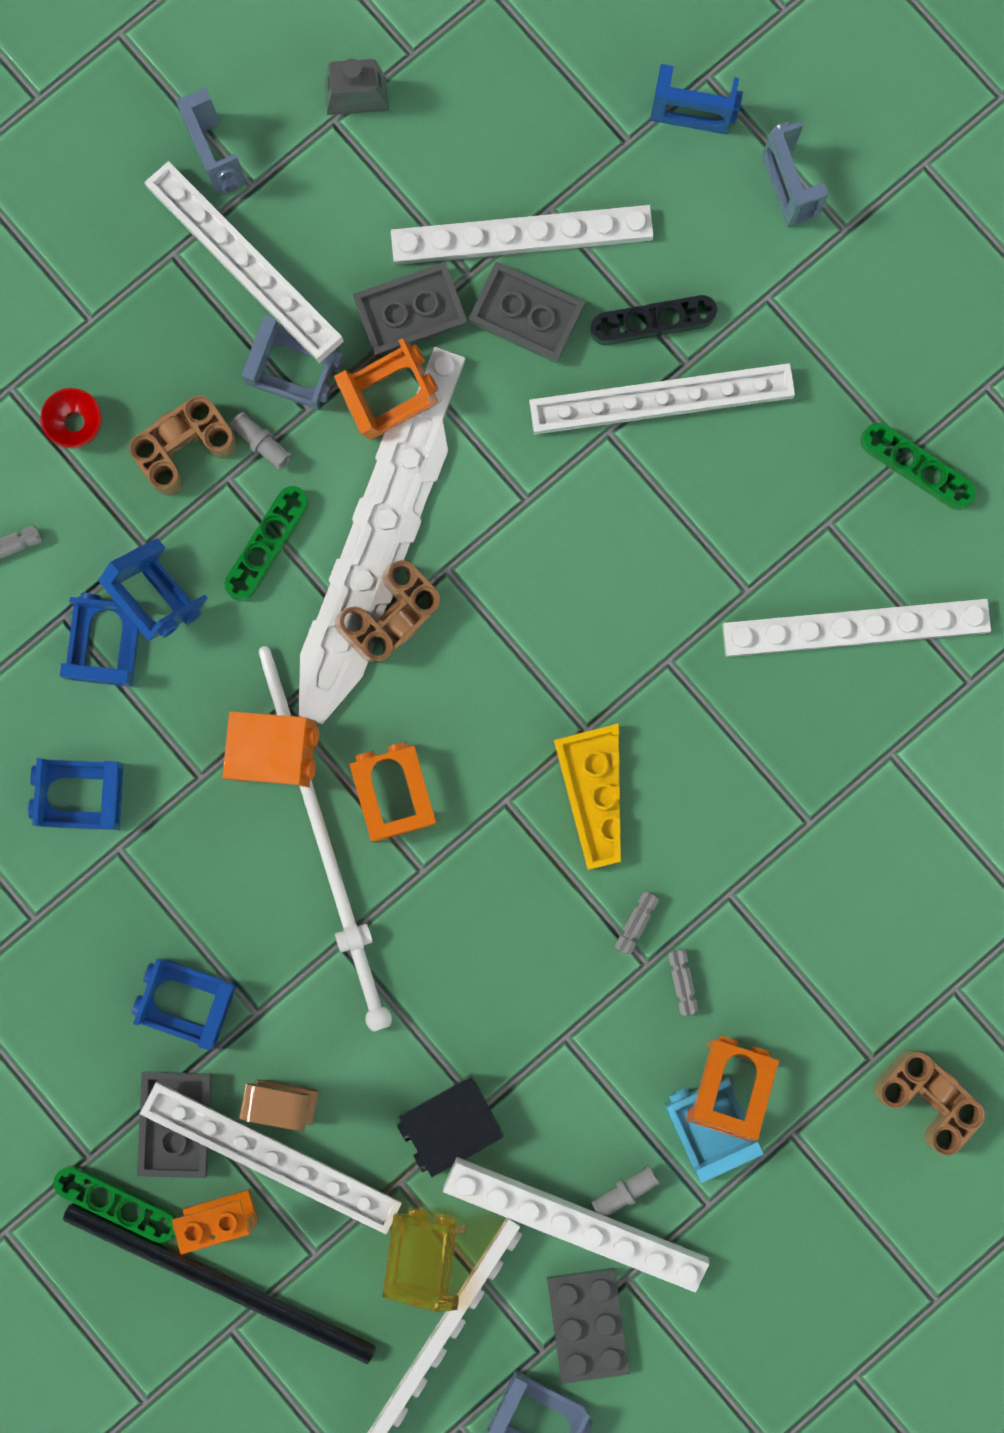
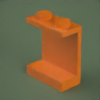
M229 711L222 778L239 782L255 781L310 788V780L314 779L316 772L313 751L314 746L316 747L319 741L317 721L306 717Z

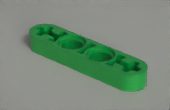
M874 423L869 425L863 432L861 446L869 455L954 510H961L974 500L976 489L970 480L887 425ZM877 432L883 435L881 441L888 446L892 441L897 444L887 456L884 452L888 447L881 443L873 446L871 444L872 437L869 433L871 435H875ZM897 450H909L913 456L912 464L908 466L900 465L895 458ZM925 468H936L940 473V481L936 484L927 483L923 477ZM949 477L950 479H952V481L948 484V486L955 490H957L960 486L965 489L963 495L967 499L961 498L959 501H956L954 499L955 492L947 487L942 492L939 490V488L947 481V478Z
M288 486L278 494L226 576L224 582L225 590L234 600L246 601L254 595L306 513L308 499L301 488ZM297 494L299 495L298 500L301 506L299 508L293 506L290 509L288 516L293 518V520L289 523L287 519L282 515L276 514V512L280 509L284 514L288 508L285 499L287 497L293 498ZM273 521H279L285 526L284 534L279 538H270L266 533L267 526ZM255 549H262L267 553V560L261 566H253L249 562V555ZM242 565H245L251 572L258 575L256 578H253L249 574L245 580L248 589L246 592L240 590L236 594L234 593L235 587L232 583L235 579L237 581L243 579L246 572L240 568Z
M74 1165L67 1166L58 1171L54 1177V1189L62 1198L151 1241L164 1243L175 1235L172 1219L177 1217L170 1210L83 1168ZM73 1173L76 1175L74 1179L76 1183L84 1186L87 1184V1180H89L92 1184L87 1188L84 1198L79 1195L83 1190L78 1187H72L70 1190H67L65 1188L66 1182L62 1178L68 1177ZM97 1187L105 1188L110 1194V1200L105 1206H98L92 1200V1192ZM134 1202L140 1207L141 1213L137 1220L130 1221L123 1216L122 1209L125 1203ZM148 1209L153 1211V1214L149 1217L150 1219L157 1222L162 1218L168 1220L166 1226L171 1228L170 1232L164 1231L161 1235L156 1232L158 1227L151 1222H148L145 1228L140 1226L147 1217Z

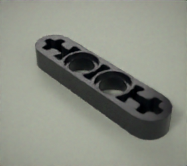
M698 295L603 312L593 319L591 323V336L600 345H612L702 329L713 323L717 313V306L711 297ZM698 305H702L705 310H710L707 312L705 319H701L700 314L689 315L688 322H684L685 312L683 307H687L686 313L695 312ZM667 309L674 310L679 316V321L674 325H666L661 321V313ZM634 315H640L646 320L647 326L644 330L634 331L629 327L628 320ZM618 318H623L625 334H620V327L611 329L609 336H604L603 331H597L601 326V322H607L608 327L618 326Z

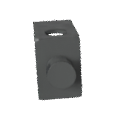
M347 59L346 61H335L328 64L325 79L327 115L388 111L386 77L376 60Z

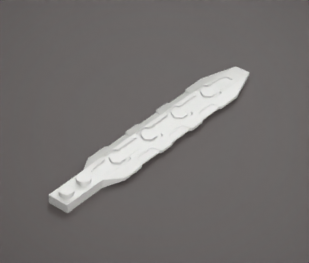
M434 347L425 374L430 373L438 386L439 391L435 392L439 403L384 433L375 457L376 465L365 494L359 499L352 517L353 525L341 557L336 559L329 577L330 585L317 619L312 622L300 653V717L317 721L316 723L323 725L363 678L369 661L363 659L338 633L335 620L339 612L356 606L365 610L376 622L384 614L387 604H391L393 595L383 584V571L390 564L405 559L410 543L414 542L421 525L420 517L433 482L438 480L448 453L443 419L465 364V357ZM395 568L392 573V578L396 584L399 583L397 577L401 568ZM349 613L345 617L344 624L348 630L356 632L360 627V620L355 614ZM374 637L368 642V650L371 654L375 646L373 642Z

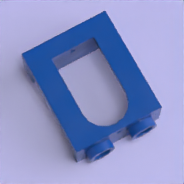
M661 64L650 121L726 135L729 123H736L741 106L743 91L737 90L739 78L734 77L729 97L670 87L674 66ZM669 104L716 113L724 119L715 120L665 110L666 105Z
M158 538L111 561L98 579L100 584L148 641L160 635L163 638L168 637L183 622L186 625L194 622L202 614L200 608L208 599L206 595H203L191 601L157 559L166 547ZM142 572L173 612L161 618L158 622L154 621L121 582Z
M81 593L80 598L70 597L69 602L74 607L66 664L61 663L60 677L71 681L132 687L139 629L114 599L113 601L100 600V595L92 593ZM101 611H113L119 615L122 621L117 669L85 666L90 625L93 617Z
M37 758L36 766H32L30 774L31 785L35 786L34 799H30L28 806L29 819H33L32 825L39 827L120 830L124 764L118 761L88 762ZM60 778L103 779L101 812L57 810L48 801V788L52 782Z
M164 958L156 959L155 964L150 963L143 982L147 983L144 995L137 996L132 1008V1014L136 1015L133 1024H142L197 1043L198 1047L209 1051L215 1049L238 984ZM171 980L214 994L215 998L205 1026L159 1010L154 999L158 986L165 981Z

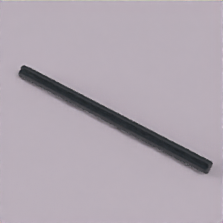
M71 1203L63 1215V1221L362 1363L369 1364L376 1349L373 1344L187 1256L181 1255L170 1248L151 1241L79 1205Z

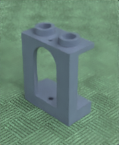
M205 87L175 100L216 194L221 192L230 193L237 190L242 183L246 182L237 155L234 154L216 162L203 134L204 131L220 125L207 88Z
M802 121L792 125L791 122H784L775 126L769 134L762 153L763 162L787 227L818 218L828 197L824 183L803 189L790 151H793L803 128Z
M264 315L241 375L244 384L319 411L321 403H327L330 397L332 384L329 381L333 371L338 373L343 362L344 354L340 353V345L321 361L324 368L316 387L305 388L265 374L263 372L274 344L310 357L313 356L284 327L279 326L276 319Z
M515 1370L485 1433H523L508 1425L522 1395L565 1416L570 1423V1433H589L593 1420L589 1419L590 1411L588 1406Z

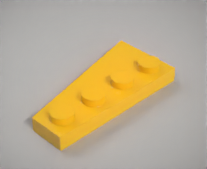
M619 723L554 740L587 870L621 862Z

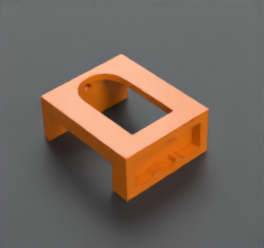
M403 338L398 340L401 348L356 373L351 374L344 370L334 376L361 435L370 440L439 403L435 392L439 391L438 386L430 373L425 374L421 364L425 362V359L416 344L412 346ZM411 368L421 387L418 394L375 418L362 391L402 369Z
M407 742L388 746V753L378 756L375 755L374 751L355 756L356 762L349 764L370 840L373 843L437 824L416 748L414 745L408 747ZM394 760L404 770L416 815L384 824L373 787L371 773L376 764Z
M719 1036L718 1040L714 1039L707 1042L706 1048L710 1050L695 1104L689 1108L685 1121L748 1142L756 1141L761 1131L779 1060L771 1058L770 1052L767 1050L751 1047L749 1051L738 1047V1041ZM732 1056L754 1063L757 1070L744 1121L713 1111L725 1065Z
M250 1189L185 1207L182 1209L184 1216L172 1219L181 1255L247 1236L259 1222Z

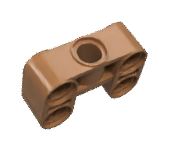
M201 395L191 397L185 403L161 416L153 425L136 435L129 444V452L152 486L160 494L171 496L176 494L183 484L181 473L171 461L175 457L173 455L175 452L194 439L196 442L201 439L214 457L227 458L235 452L237 441L230 427L213 403L207 397ZM199 408L209 409L208 416L203 420L193 419L195 411ZM218 434L228 436L227 443L221 447L212 445L213 438ZM153 445L154 452L150 457H139V452L143 446ZM165 471L173 472V478L170 483L166 485L158 484V478L161 473Z
M396 561L387 566L383 571V584L397 601L376 622L365 610L356 606L344 609L336 617L335 626L338 633L366 661L377 662L388 658L399 646L413 636L421 627V624L439 607L440 595L438 591L408 561ZM395 568H401L406 572L407 581L404 585H398L394 582L392 573ZM418 592H424L430 599L429 607L426 610L420 609L416 605L415 597ZM349 613L355 614L360 620V627L356 632L348 630L344 624L345 617ZM373 637L378 638L383 644V650L379 656L372 655L368 650V642Z
M915 1050L904 1051L877 1080L874 1087L877 1100L890 1108L898 1109L904 1107L918 1093L939 1112L937 1117L927 1127L924 1137L929 1148L941 1155L950 1156L958 1152L982 1125L985 1118L982 1105L951 1074L942 1067H939L929 1056ZM918 1057L921 1060L922 1069L917 1075L912 1076L907 1069L908 1063L911 1059ZM891 1083H897L900 1089L898 1097L895 1100H887L885 1096L886 1087ZM970 1104L973 1110L972 1116L969 1120L962 1122L959 1118V1110L963 1105ZM946 1129L950 1133V1141L947 1145L939 1147L936 1137L940 1131Z
M256 1079V1081L246 1083L239 1119L304 1131L305 1125H313L319 1091Z

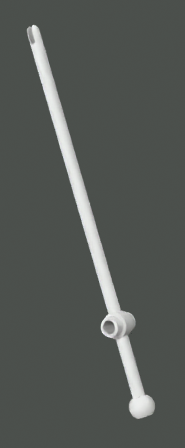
M262 646L259 649V657L277 715L291 716L271 650L267 646ZM310 780V788L299 787L344 931L335 933V938L340 953L350 950L369 1009L365 1017L366 1025L371 1031H377L391 1026L392 1015L386 1007L381 1005L364 951V945L373 943L367 923L357 926L313 783Z

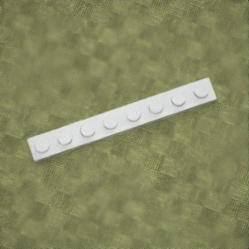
M169 161L144 182L152 194L318 363L323 361L344 342L342 336Z
M650 205L392 229L391 240L394 265L652 241L653 228Z
M790 363L530 399L529 406L533 433L536 435L793 399L795 392Z
M987 599L722 624L725 657L991 632Z
M157 1081L140 1112V1115L386 1235L402 1204L401 1201Z
M458 1157L443 1187V1192L695 1293L709 1266V1257Z
M506 1217L367 1433H388L392 1425L398 1428L409 1410L404 1406L411 1395L415 1398L420 1395L428 1381L424 1378V1375L430 1366L436 1369L447 1351L443 1348L449 1337L455 1339L466 1322L462 1319L468 1307L474 1310L482 1299L485 1292L481 1290V1287L487 1278L493 1280L500 1271L503 1262L499 1259L506 1248L512 1251L520 1240L522 1233L518 1231L521 1227L519 1222Z

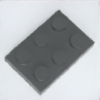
M496 261L468 318V323L557 364L581 315L585 302Z
M446 262L353 294L375 358L401 348L398 341L401 338L414 345L468 326Z
M142 1072L140 1112L156 1081L210 1107L212 1073ZM140 1115L137 1176L207 1177L208 1147Z
M614 1267L547 1277L561 1383L630 1374Z

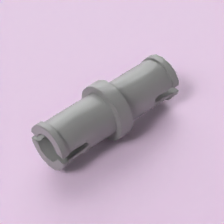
M245 412L238 414L231 422L230 428L250 444V449L255 454L260 453L278 471L286 467L291 461L292 454L287 452L272 438L273 434L268 429L263 430Z
M647 1165L646 1168L627 1180L623 1181L620 1179L616 1182V1187L591 1202L597 1213L608 1217L627 1204L629 1206L635 1204L636 1198L656 1185H660V1181L650 1165Z

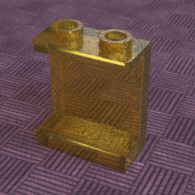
M408 1208V1213L394 1214L382 1298L434 1312L458 1310L459 1296L448 1293L455 1238L458 1233H467V1225L456 1223V1217L451 1215L436 1214L435 1218L428 1216V1210L420 1208Z

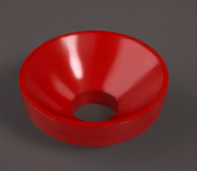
M65 388L56 391L45 401L41 410L40 420L44 433L52 442L64 448L75 449L88 445L96 438L101 429L102 415L98 403L86 391L77 388ZM73 414H80L84 418V426L79 431H69L66 427V420Z

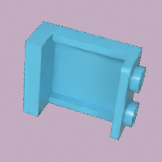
M723 1076L713 1111L744 1121L745 1116L733 1092L731 1082L728 1077ZM684 1088L669 1095L671 1101L664 1105L701 1183L764 1155L758 1141L748 1142L685 1121L689 1108L695 1104L699 1088L691 1092L688 1091V1088Z

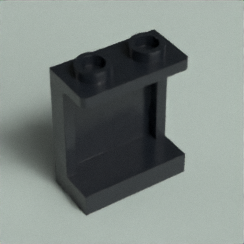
M472 1074L414 1108L400 1113L399 1118L401 1122L397 1124L405 1142L407 1143L411 1140L417 1150V1153L413 1154L419 1169L422 1173L428 1170L431 1178L452 1167L457 1157L465 1160L504 1138V1133Z

